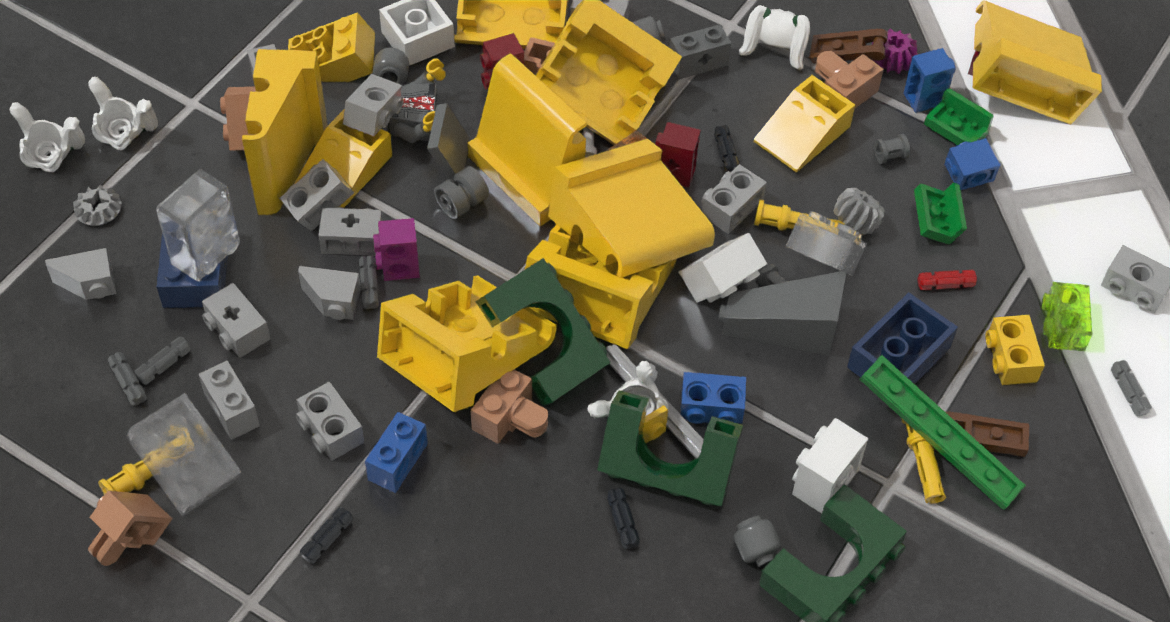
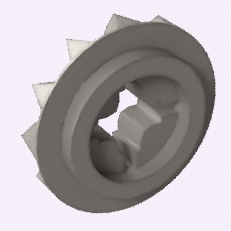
M99 185L97 189L93 190L88 187L87 192L78 193L77 201L73 202L74 213L77 219L84 224L92 226L106 224L112 221L121 210L119 194H116L112 187L104 189ZM101 200V203L98 204L94 211L92 205L95 204L96 201Z

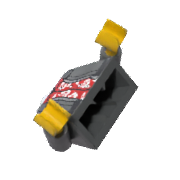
M432 59L427 64V72L423 73L415 81L402 86L401 97L404 99L403 106L398 114L395 113L389 121L390 134L392 136L400 137L409 143H415L418 140L429 141L437 107V88L434 79L441 81L446 76L443 70L444 64L439 59Z

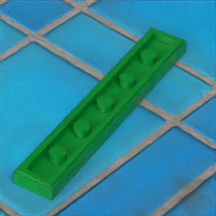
M883 355L859 379L1002 510L1007 508L1026 486Z

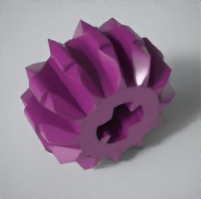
M890 28L888 30L887 43L884 44L886 49L885 58L880 61H872L881 68H885L887 74L891 70L897 74L902 70L908 71L912 57L918 54L917 41L911 38V34H903L901 29L898 32H894Z

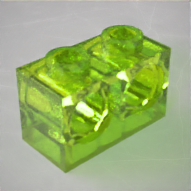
M1053 282L1049 293H1044L1042 299V310L1047 311V317L1043 325V334L1048 336V348L1085 351L1093 335L1089 285Z

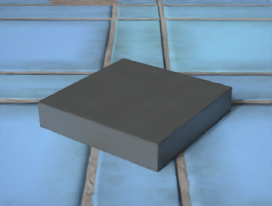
M445 103L439 104L436 107L427 149L447 179L454 180V175L466 166L468 156L467 142L471 141L449 105Z

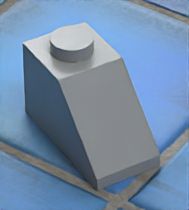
M106 248L45 260L52 282L85 300L116 294L113 268Z
M299 266L298 273L301 288L324 316L337 320H354L361 293L359 273Z

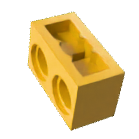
M1030 315L994 317L990 329L986 331L985 340L987 347L992 349L993 370L996 374H999L1001 384L1038 382L1045 365Z

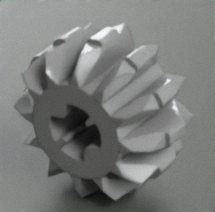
M846 188L838 197L833 210L835 215L838 216V220L845 223V226L852 228L853 231H859L861 234H872L881 224L885 212L879 201L857 188Z

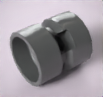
M471 166L455 174L454 180L447 179L434 189L438 204L452 219H457L469 211L470 206H477L489 197V189L485 180Z

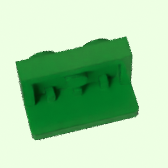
M947 88L943 93L942 101L925 117L924 125L959 145L966 141L974 142L984 139L989 134L994 115L963 95Z
M921 183L914 189L921 236L950 245L966 231L967 225L959 184L952 183L945 191Z

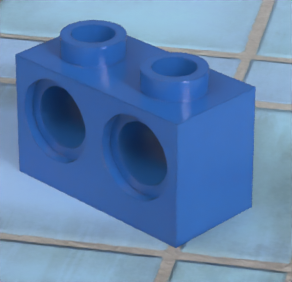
M943 48L912 57L903 94L915 113L935 108L942 101L944 91L950 88L956 67L953 59L948 57Z
M684 372L680 415L686 421L695 424L709 423L713 416L742 425L745 412L746 377ZM725 401H729V402H732L733 404H727V403H724V402H725Z
M397 412L365 460L368 480L396 493L428 444L426 424Z

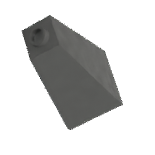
M839 271L731 293L727 305L721 304L718 322L723 323L722 335L829 356L838 322L846 272Z

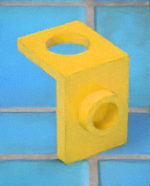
M665 405L646 415L643 427L645 443L658 438L666 432L668 409Z

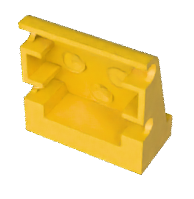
M458 0L456 17L457 35L454 34V42L483 45L484 41L514 33L523 49H526L530 37L555 43L566 26L569 0Z
M582 0L566 22V26L535 76L587 122V128L618 148L627 145L626 143L629 138L638 130L654 104L655 96L665 86L682 56L600 0Z
M985 0L981 1L976 7L975 12L981 14V17L975 24L974 50L979 51L980 54L973 62V89L1070 125L1102 92L1101 75L1092 72L1082 37Z
M258 49L253 73L255 91L257 92L250 91L245 119L247 132L251 135H243L242 142L258 215H271L281 209L284 203L280 197L294 185L314 145H317L328 126L317 51Z
M510 53L503 57L493 69L477 137L467 142L468 157L532 220L541 226L551 220L548 214L554 168L585 158L586 138L578 131L586 127L587 122Z
M649 139L554 168L548 217L570 236L583 232L582 246L604 265L618 261L617 276L620 278L711 247L714 243L715 232L711 222L660 160L662 149Z
M556 224L550 231L548 241L542 240L527 256L525 269L544 258L547 263H550L555 268L558 275L557 279L563 289H567L574 299V306L579 314L586 317L589 321L592 334L597 338L629 349L637 337L641 323L674 268L677 259L620 278L617 276L618 261L604 265L582 246L583 232L570 236ZM529 307L541 316L557 322L547 311Z
M477 275L473 276L472 288H469L460 281L428 289L426 302L414 294L382 302L377 357L451 411L456 412L473 406L476 393L500 379L505 373L511 372L548 348L555 338L557 325L528 307L521 309L503 322L491 327L475 301L497 287Z

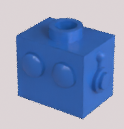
M986 138L974 142L966 141L950 148L944 163L953 182L960 185V190L994 181L1001 166Z

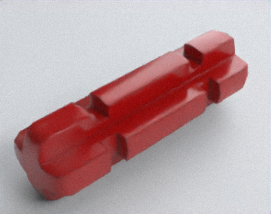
M959 270L934 272V275L931 272L919 273L917 282L920 290H932L933 286H935V289L960 288V285L964 288L974 287L977 282V276L974 270H962V273H959Z

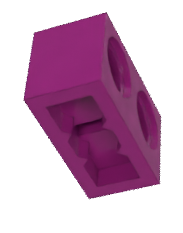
M414 218L378 221L379 233L373 234L377 270L383 269L384 281L420 278Z

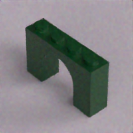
M544 258L475 301L491 327L498 325L521 309L528 307L547 311L559 323L563 336L559 355L552 363L530 377L532 379V390L542 406L554 402L611 363L607 357L608 352L605 346L595 339L590 331L591 325L586 317L579 314L574 306V299L567 289H563L557 279L558 275L555 268L550 263H547Z
M618 390L610 406L597 471L604 472L613 478H625L635 481L644 487L663 489L675 496L694 498L706 505L722 506L728 490L743 425L712 416L705 432L700 455L688 463H668L657 458L648 449L644 441L643 427L649 398Z
M845 484L826 502L820 521L853 547L858 557V566L850 573L842 576H824L809 569L783 548L762 570L759 586L805 622H841L846 615L844 610L850 603L853 606L857 605L866 593L864 589L870 581L875 584L886 570L884 565L890 559L895 562L906 548L903 541L907 531Z

